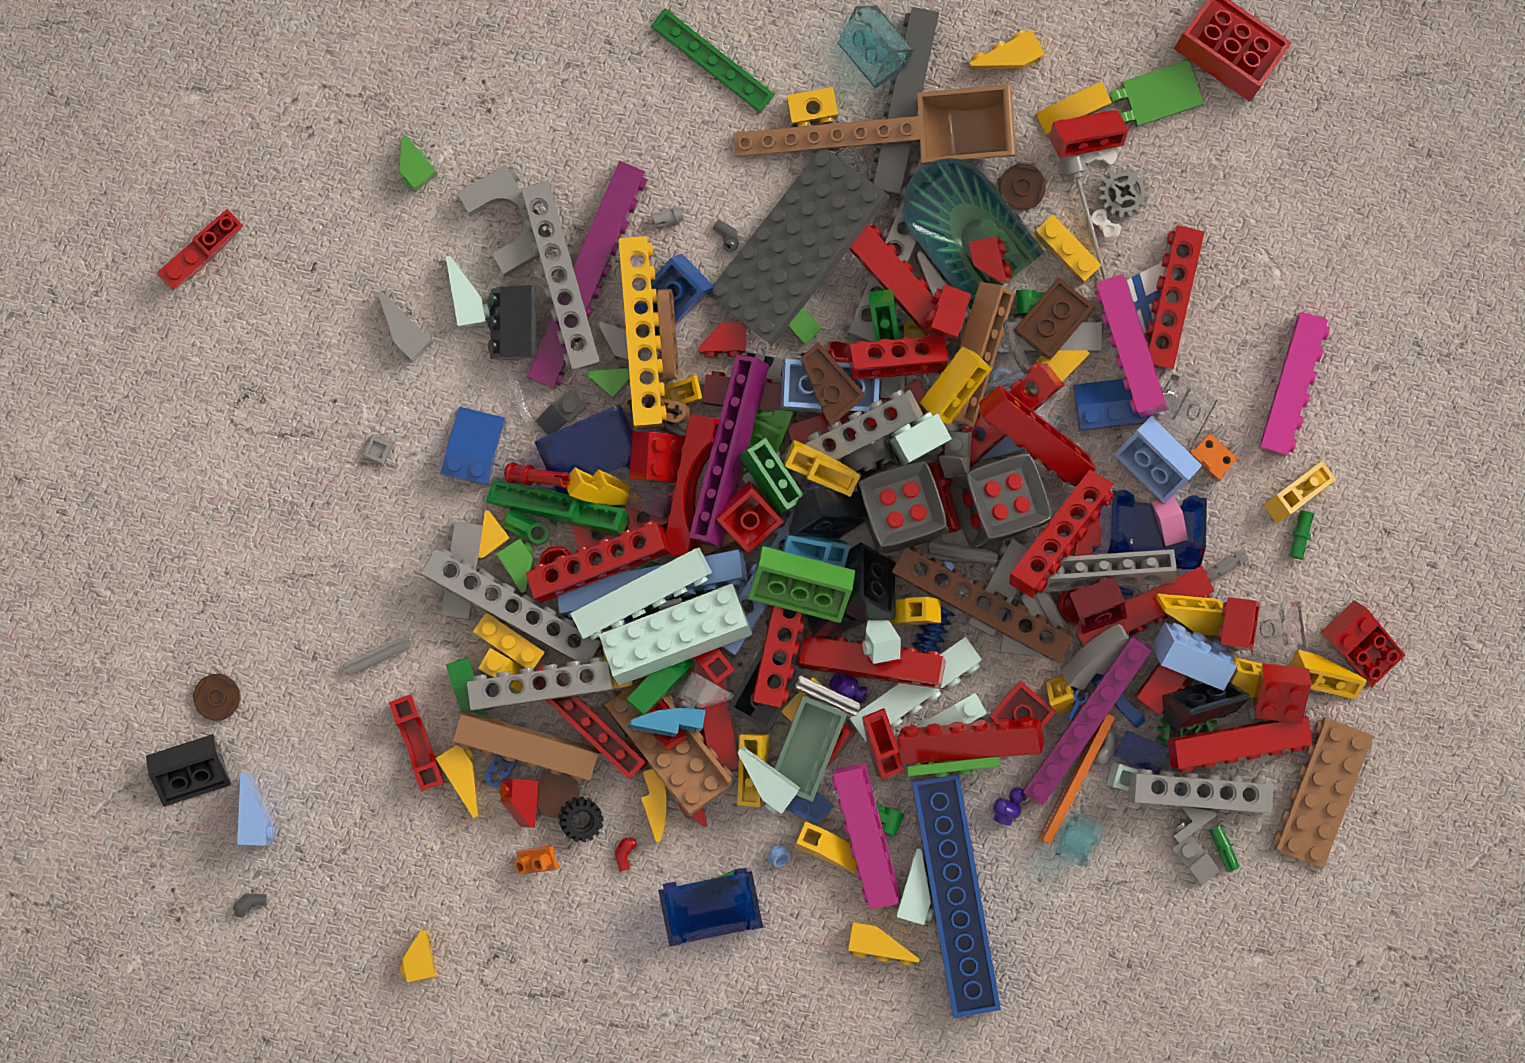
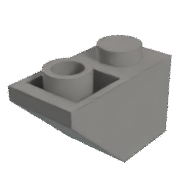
M607 320L606 323L600 322L599 327L615 358L629 362L626 329L620 328V323ZM637 329L636 334L641 338H645L646 336L642 335L643 331Z

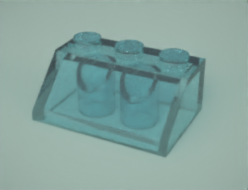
M877 5L856 6L838 41V45L874 88L879 87L902 71L914 51L913 47Z

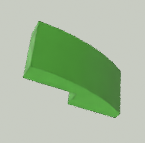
M803 307L788 325V328L804 345L822 329Z

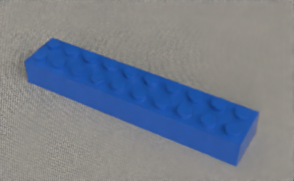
M955 774L911 782L953 1018L1001 1010L960 776Z

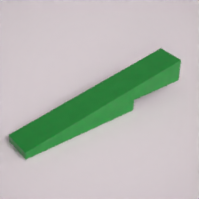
M493 480L486 502L489 504L619 537V534L625 531L629 520V515L622 508L581 501L569 494Z

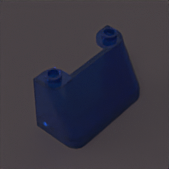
M620 404L535 441L534 444L546 470L570 474L574 468H577L593 476L598 469L606 473H611L622 467H628L630 470L633 431ZM554 486L556 492L569 494L566 487Z
M1127 490L1112 492L1114 498L1111 501L1107 554L1174 549L1176 569L1193 570L1202 565L1206 549L1207 498L1192 495L1182 501L1180 508L1183 512L1188 540L1165 547L1151 503L1135 502V496Z
M747 867L734 869L733 875L677 886L676 881L662 884L663 889L658 890L669 947L686 942L743 932L745 930L763 928L752 871L747 872Z

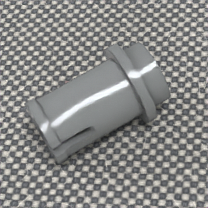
M673 206V209L653 213L656 228L676 222L680 224L679 221L684 220L680 207L675 208Z

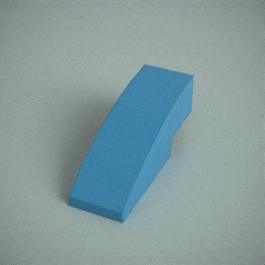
M787 534L782 551L845 567L850 545L844 540Z
M693 708L659 710L631 720L627 728L675 737L678 734V728L700 732L703 729L706 710Z

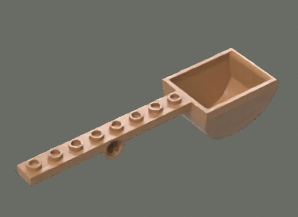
M1011 84L918 92L919 116L737 132L734 133L735 156L746 157L819 151L822 148L836 151L846 147L920 141L922 164H929L946 158L965 161L1017 156L1012 100L1013 87Z

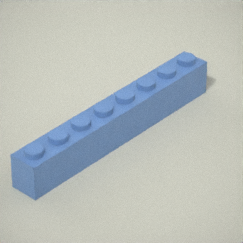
M738 549L704 556L712 571L711 574L707 575L708 581L698 586H695L694 583L686 586L687 591L681 595L682 597H690L696 595V591L704 590L705 592H711L719 589L718 587L727 586L732 583L734 587L741 586L742 582L748 581L744 554ZM663 565L618 573L558 597L560 614L568 617V619H573L570 613ZM673 593L665 597L666 601L673 599Z

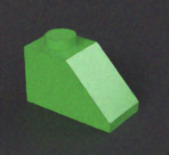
M406 135L402 137L399 171L403 177L400 180L409 190L413 187L417 192L438 173Z
M518 539L496 554L521 593L525 594L529 586L526 572L532 570L534 558L531 554L535 553L528 541L523 543L521 539Z

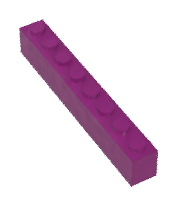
M736 354L689 538L702 544L717 547L723 546L727 530L716 518L731 496L737 492L744 465L738 455L748 449L769 369L767 363L755 357Z
M1133 634L1024 788L1023 793L1042 806L1151 653L1152 647Z

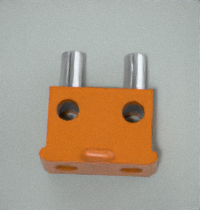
M1222 425L1212 435L1209 433L1195 449L1189 452L1202 465L1201 468L1217 482L1223 479V474L1238 459L1236 455L1244 447V444H1242L1232 454L1242 442L1238 441L1230 451L1218 440L1227 429L1224 428L1216 438L1215 436L1224 427ZM1205 443H1208L1210 445V448H1207L1205 446ZM1223 459H1226L1228 461V464H1225L1223 462Z

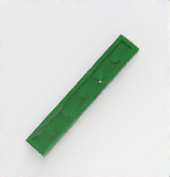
M666 8L650 26L760 114L774 98L775 94Z

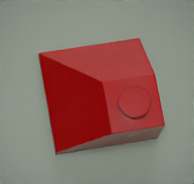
M750 481L731 496L716 518L748 553L784 522L765 496Z

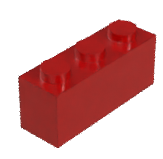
M1118 110L1104 111L1053 122L1049 139L1059 158L1124 146L1128 128Z

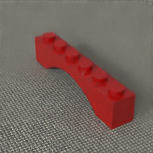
M690 414L689 421L687 422L685 442L681 449L680 467L677 470L676 486L672 494L671 511L667 518L666 538L671 553L668 554L670 556L680 557L696 548H701V543L689 538L695 515L694 501L697 483L706 462L710 458L719 419Z

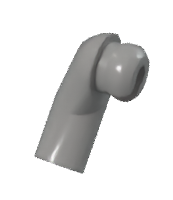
M1114 732L1107 733L1103 741V747L1098 751L1093 761L1095 764H1106L1115 754Z

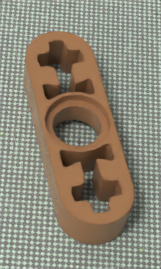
M630 393L625 397L623 405L628 413L633 414ZM645 397L642 403H645V408H651L656 402L653 397ZM660 398L661 405L666 406L667 420L664 421L684 423L688 420L690 409L687 404ZM669 408L681 410L682 415L677 416L676 414L668 413Z

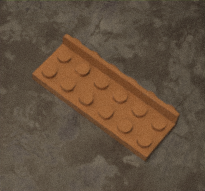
M643 676L633 686L606 703L604 708L690 817L731 788V778L733 776L726 766L722 767L717 761L718 756L711 747L707 748L703 743L704 738L700 732L682 729L687 739L666 751L654 733L627 728L631 720L641 716L626 702V699L647 678V676ZM670 694L662 699L668 709L675 708L674 705L676 703Z
M1324 717L1322 721L1318 720L1314 730V733L1317 734L1315 742H1312V745H1309L1306 755L1309 756L1306 765L1302 764L1297 775L1300 778L1297 787L1294 786L1289 796V800H1292L1290 808H1285L1281 817V822H1283L1281 831H1276L1272 844L1275 845V851L1324 869L1374 737L1368 733L1331 720L1328 717Z

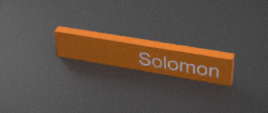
M1110 714L1106 715L1085 745L1038 839L1052 844L1114 721V717Z

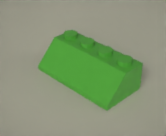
M763 546L756 565L748 599L841 623L852 592L855 570Z

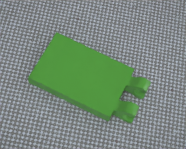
M1189 60L1123 81V89L1112 91L1109 94L1111 104L1124 99L1128 100L1131 111L1120 113L1125 124L1135 121L1137 127L1204 104Z

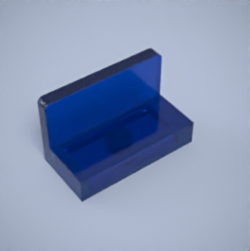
M1127 730L1121 743L1116 748L1115 757L1146 770H1152L1153 773L1159 775L1169 750L1166 746Z

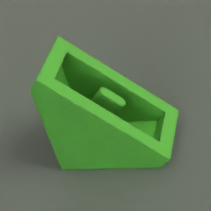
M629 368L587 371L588 377L612 399H615L630 382Z

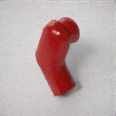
M633 837L623 838L615 849L614 853L619 872L631 869L627 856L631 850L637 847V842Z

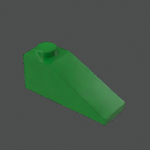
M688 659L651 673L626 699V702L641 716L647 714L687 678L695 662Z

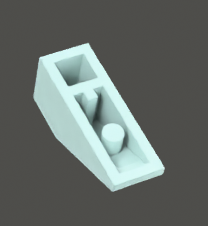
M447 256L446 262L459 329L487 324L486 318L490 317L488 303L484 304L480 295L451 256Z
M868 620L865 641L862 644L864 654L869 656L873 664L900 659L901 639L890 621Z
M976 693L917 725V727H926L934 723L940 724V726L949 725L953 722L969 724L984 716L987 712Z
M742 746L737 753L761 799L766 802L765 807L773 813L779 812L782 814L800 787Z
M916 848L896 917L924 925L925 920L930 921L933 908L929 907L931 901L922 850Z

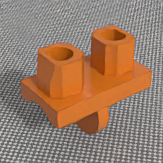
M553 845L520 849L516 852L518 859L514 861V865L518 874L544 872L560 868L559 863L555 859Z

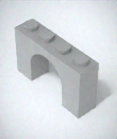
M506 165L457 192L470 216L496 202L511 203L522 212L524 226L521 234L513 242L492 253L504 276L540 257L539 253H534L531 243L532 240H535L533 231L528 232L525 218L529 217L527 208L522 209L518 197L522 195V190L520 191L516 184L520 180L514 169L508 170ZM537 209L533 210V213L540 215ZM541 228L539 231V235L542 237H549L551 235L548 229L544 231Z

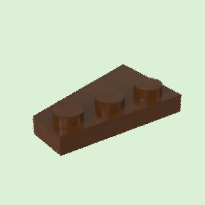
M819 342L800 358L829 427L834 425L866 396Z

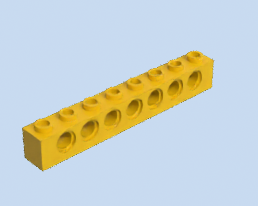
M647 236L619 238L634 429L663 426L662 420H667L666 406H661L660 397L665 396L664 382H659L658 373H663L662 359H657L656 351L661 350L660 335L655 336V326H659L658 312H653V303H657L656 289H651V280H655L654 265H649V257L653 256V244L648 242ZM634 257H641L644 260V264L636 268L631 265V260ZM637 280H642L646 283V287L641 291H636L632 287L633 283ZM643 303L647 305L648 310L644 314H637L634 310L635 306ZM647 327L650 333L647 337L641 338L636 334L637 329ZM642 350L651 352L652 356L648 361H642L638 358V354ZM645 373H649L654 377L652 383L648 385L640 381V377ZM645 397H653L656 402L653 407L645 408L642 405V401Z

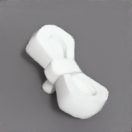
M1114 148L1083 154L1087 165L1095 160H1103L1106 164L1112 166L1117 160V152Z
M1105 209L1096 210L1092 214L1093 225L1100 228L1106 240H1113L1119 236L1121 226L1108 220Z

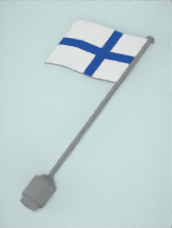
M1079 154L1060 158L1065 177L1070 176L1071 180L1076 179L1097 259L1102 265L1100 267L1103 280L1108 279L1080 180L1084 176L1083 172L1087 171L1084 155ZM1162 261L1127 280L1144 333L1146 332L1148 322H1153L1154 313L1151 312L1154 298L1158 299L1160 291L1156 289L1159 276H1163L1165 267L1161 266ZM1172 269V278L1180 281L1178 270ZM1167 292L1166 300L1171 304H1175L1177 296L1173 292ZM1163 314L1161 316L1162 324L1171 320L1169 315Z

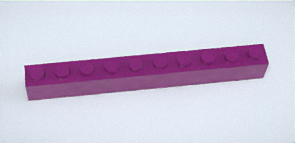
M622 161L618 162L573 267L588 320L593 310L590 307L593 298L598 299L602 290V286H599L602 277L607 278L611 269V265L608 264L611 256H616L619 250L618 239L621 234L625 235L630 222L627 221L630 212L634 214L638 206L639 200H636L639 191H644L648 179L645 178V171ZM562 294L559 304L568 305L571 302V296L569 294ZM570 316L565 320V326L568 328H574L578 324V319L574 316ZM553 317L527 377L530 380L555 389L556 385H561L565 373L562 372L565 366L563 354L567 353L565 344L560 345L557 331L561 330L559 321L554 322ZM575 339L571 344V348L573 347L574 342L579 343L580 339Z

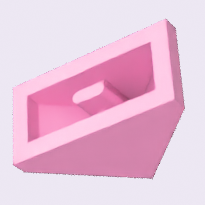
M1174 495L1165 504L1160 499L1152 501L1151 505L1165 547L1187 541L1188 536L1183 512Z

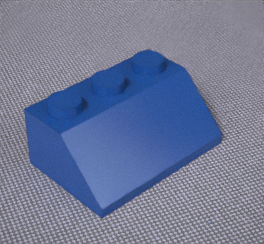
M1123 379L1073 385L1079 432L1144 424L1151 417L1150 415L1141 418L1138 412H1133L1130 404V399H1133L1131 390H1126Z

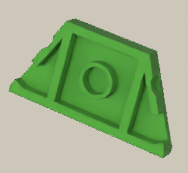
M757 411L748 449L766 438L774 451L780 452L795 411ZM743 465L742 474L744 475L748 472L745 465Z
M999 757L915 763L914 766H907L908 776L935 774V777L949 776V772L959 771V774L973 773V769L998 767L1000 762Z

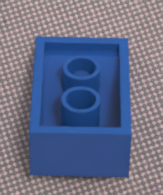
M682 253L671 257L655 275V280H651V289H656L657 294L658 290H672L676 325L714 287ZM639 303L635 306L634 310L637 314H644L647 312L648 307L643 303ZM653 303V312H658L657 303ZM655 326L656 336L660 335L659 326Z
M459 407L446 449L441 474L489 486L505 417Z

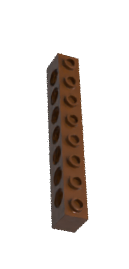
M911 546L910 549L904 548L891 574L937 599H941V601L1046 658L1058 664L1061 662L1073 637L1069 636V630L1060 625L1057 628L1049 625L1050 620L1042 615L1032 616L1027 613V607L1017 602L1015 605L1006 602L1007 597L997 591L994 594L986 591L987 586L979 581L969 582L964 579L966 576L964 573L954 568L952 572L943 567L945 563L934 557L931 560L923 557L924 552L914 546ZM923 563L927 567V573L923 576L916 575L913 570L914 565ZM943 574L947 577L948 584L945 587H938L935 584L934 579L937 575ZM958 586L967 587L969 591L968 597L964 599L957 597L955 593ZM986 597L990 602L989 608L986 610L979 609L976 604L977 599ZM1006 608L1010 611L1011 616L1008 621H1001L998 618L997 613L999 609ZM1023 619L1028 620L1032 626L1031 630L1027 633L1020 631L1018 627L1019 622ZM1042 631H1048L1052 634L1051 643L1044 644L1040 641L1039 636Z

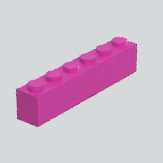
M1120 274L1097 282L1098 290L1095 291V295L1099 305L1103 304L1105 309L1102 317L1105 325H1110L1112 331L1109 334L1111 345L1113 348L1117 347L1119 355L1115 357L1119 369L1124 368L1126 377L1122 379L1126 390H1131L1133 399H1130V404L1133 412H1138L1140 417L1144 418L1167 410V402L1127 279L1124 274Z
M1304 312L1298 314L1258 449L1284 457L1289 452L1293 453L1297 439L1293 437L1296 429L1300 430L1303 422V417L1300 416L1302 407H1307L1310 394H1307L1309 384H1314L1317 374L1316 371H1313L1316 362H1320L1323 354V349H1320L1321 342L1326 340L1329 334L1330 327L1327 326V319Z
M864 762L838 768L834 772V776H832V784L834 790H838L840 797L838 799L839 810L841 813H844L846 820L844 822L845 832L847 835H850L852 842L850 845L851 854L857 860V877L863 882V899L865 903L869 904L870 910L895 905L901 899V894L866 764Z

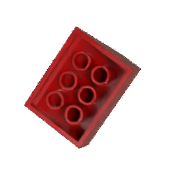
M1207 0L1173 49L1251 102L1292 42L1231 0Z

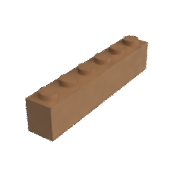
M985 282L979 283L959 350L963 346L977 353L991 368L993 367L1015 292L1002 285ZM991 371L951 423L974 428L980 409L979 402L983 399Z
M463 709L461 710L453 741L457 742L459 747L466 749L475 747L480 749V752L483 754L493 755L496 753L503 755L502 758L507 761L526 762L525 765L529 767L548 768L549 772L557 775L566 773L577 781L591 780L598 757V749L596 747Z

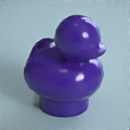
M839 673L830 680L829 687L832 691L849 699L852 698L858 703L866 700L867 687H859L856 678Z
M1015 787L1011 789L1009 793L1010 800L998 798L994 801L992 808L995 812L994 820L1003 825H1011L1013 819L1021 815L1022 808L1019 803L1027 800L1022 788Z

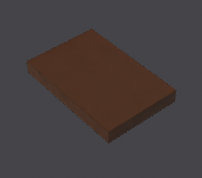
M1058 277L1013 332L1051 361L1095 309V306Z

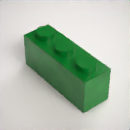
M766 438L738 455L778 514L797 504L798 499L803 496V493Z

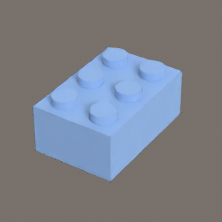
M1152 416L1113 454L1164 504L1202 466Z
M1164 622L1152 644V648L1162 666L1223 691L1237 667L1232 658L1233 656L1220 641H1209L1201 633L1194 632L1192 634L1176 623L1170 625Z

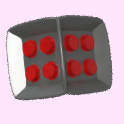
M1029 453L1011 456L983 465L968 473H962L950 481V490L965 537L972 548L985 546L1019 535L1031 528L1041 527L1051 521V509L1037 466Z
M926 460L883 471L857 482V489L862 494L869 520L866 522L872 540L878 550V555L900 551L905 547L910 548L948 533L949 528L946 525V517L940 495Z

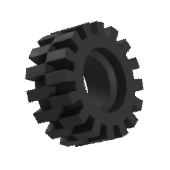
M574 797L572 798L573 801L565 802L566 806L561 807L562 813L558 816L560 820L559 825L569 839L572 838L575 842L581 840L582 843L586 842V839L591 841L594 839L592 836L595 834L598 836L600 833L598 831L599 828L602 829L603 827L602 821L604 819L602 812L591 799H585L584 797L577 799ZM579 811L587 812L590 817L589 823L583 828H577L572 823L573 816Z

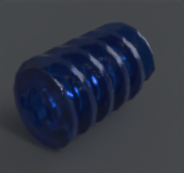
M941 607V623L919 625V629L924 633H916L915 637L920 642H912V646L925 653L927 651H941L942 649L937 643H945V640L940 634L949 633L944 628V625H952V622L947 617L955 616L956 614Z

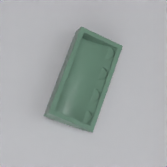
M805 694L802 697L775 770L800 787L796 794L797 796L813 802L848 713Z

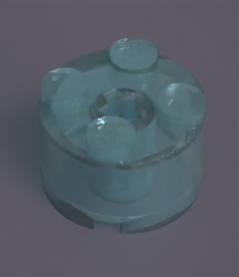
M1074 812L1073 818L1070 817L1060 837L1062 844L1060 848L1056 847L1055 855L1079 867H1082V865L1087 867L1093 856L1091 854L1093 845L1098 846L1102 838L1103 827H1101L1100 823Z

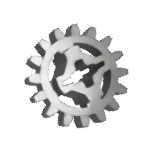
M1118 167L1116 174L1111 171L1108 172L1110 179H1102L1101 182L1105 186L1099 187L1098 191L1104 193V195L1099 197V201H1106L1103 209L1110 207V215L1118 212L1119 218H1122L1123 214L1126 213L1128 218H1131L1132 211L1139 214L1141 212L1139 206L1146 207L1147 203L1143 199L1150 197V194L1145 193V190L1149 189L1150 186L1148 184L1143 185L1142 182L1146 177L1138 178V170L1132 174L1130 173V167H1127L1125 172H1122L1121 168ZM1118 178H1128L1127 181L1120 183L1114 181ZM1135 183H1136V184L1138 185V187H1139L1140 196H1139L1138 193L1135 192V189H1134V184H1135ZM1124 188H1127V189H1128V192H1127L1128 195H1126L1124 198L1121 197V196H1120V194H1121V191H1120V190H1123ZM1109 190L1114 194V202L1109 197ZM1125 203H1131L1133 205L1127 208L1121 207V205Z

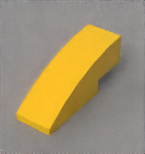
M1099 82L1036 113V116L1044 134L1047 135L1051 132L1053 122L1093 114L1109 107L1112 102L1103 82Z
M793 440L784 459L785 467L806 475L807 479L850 497L860 478L859 473L846 465Z
M574 468L569 474L570 482L564 481V483L569 484L566 487L569 495L583 501L605 505H629L640 501L633 485L599 469L592 476Z
M653 769L643 771V775L650 794L641 797L655 841L659 842L662 840L666 823L667 792L666 786Z

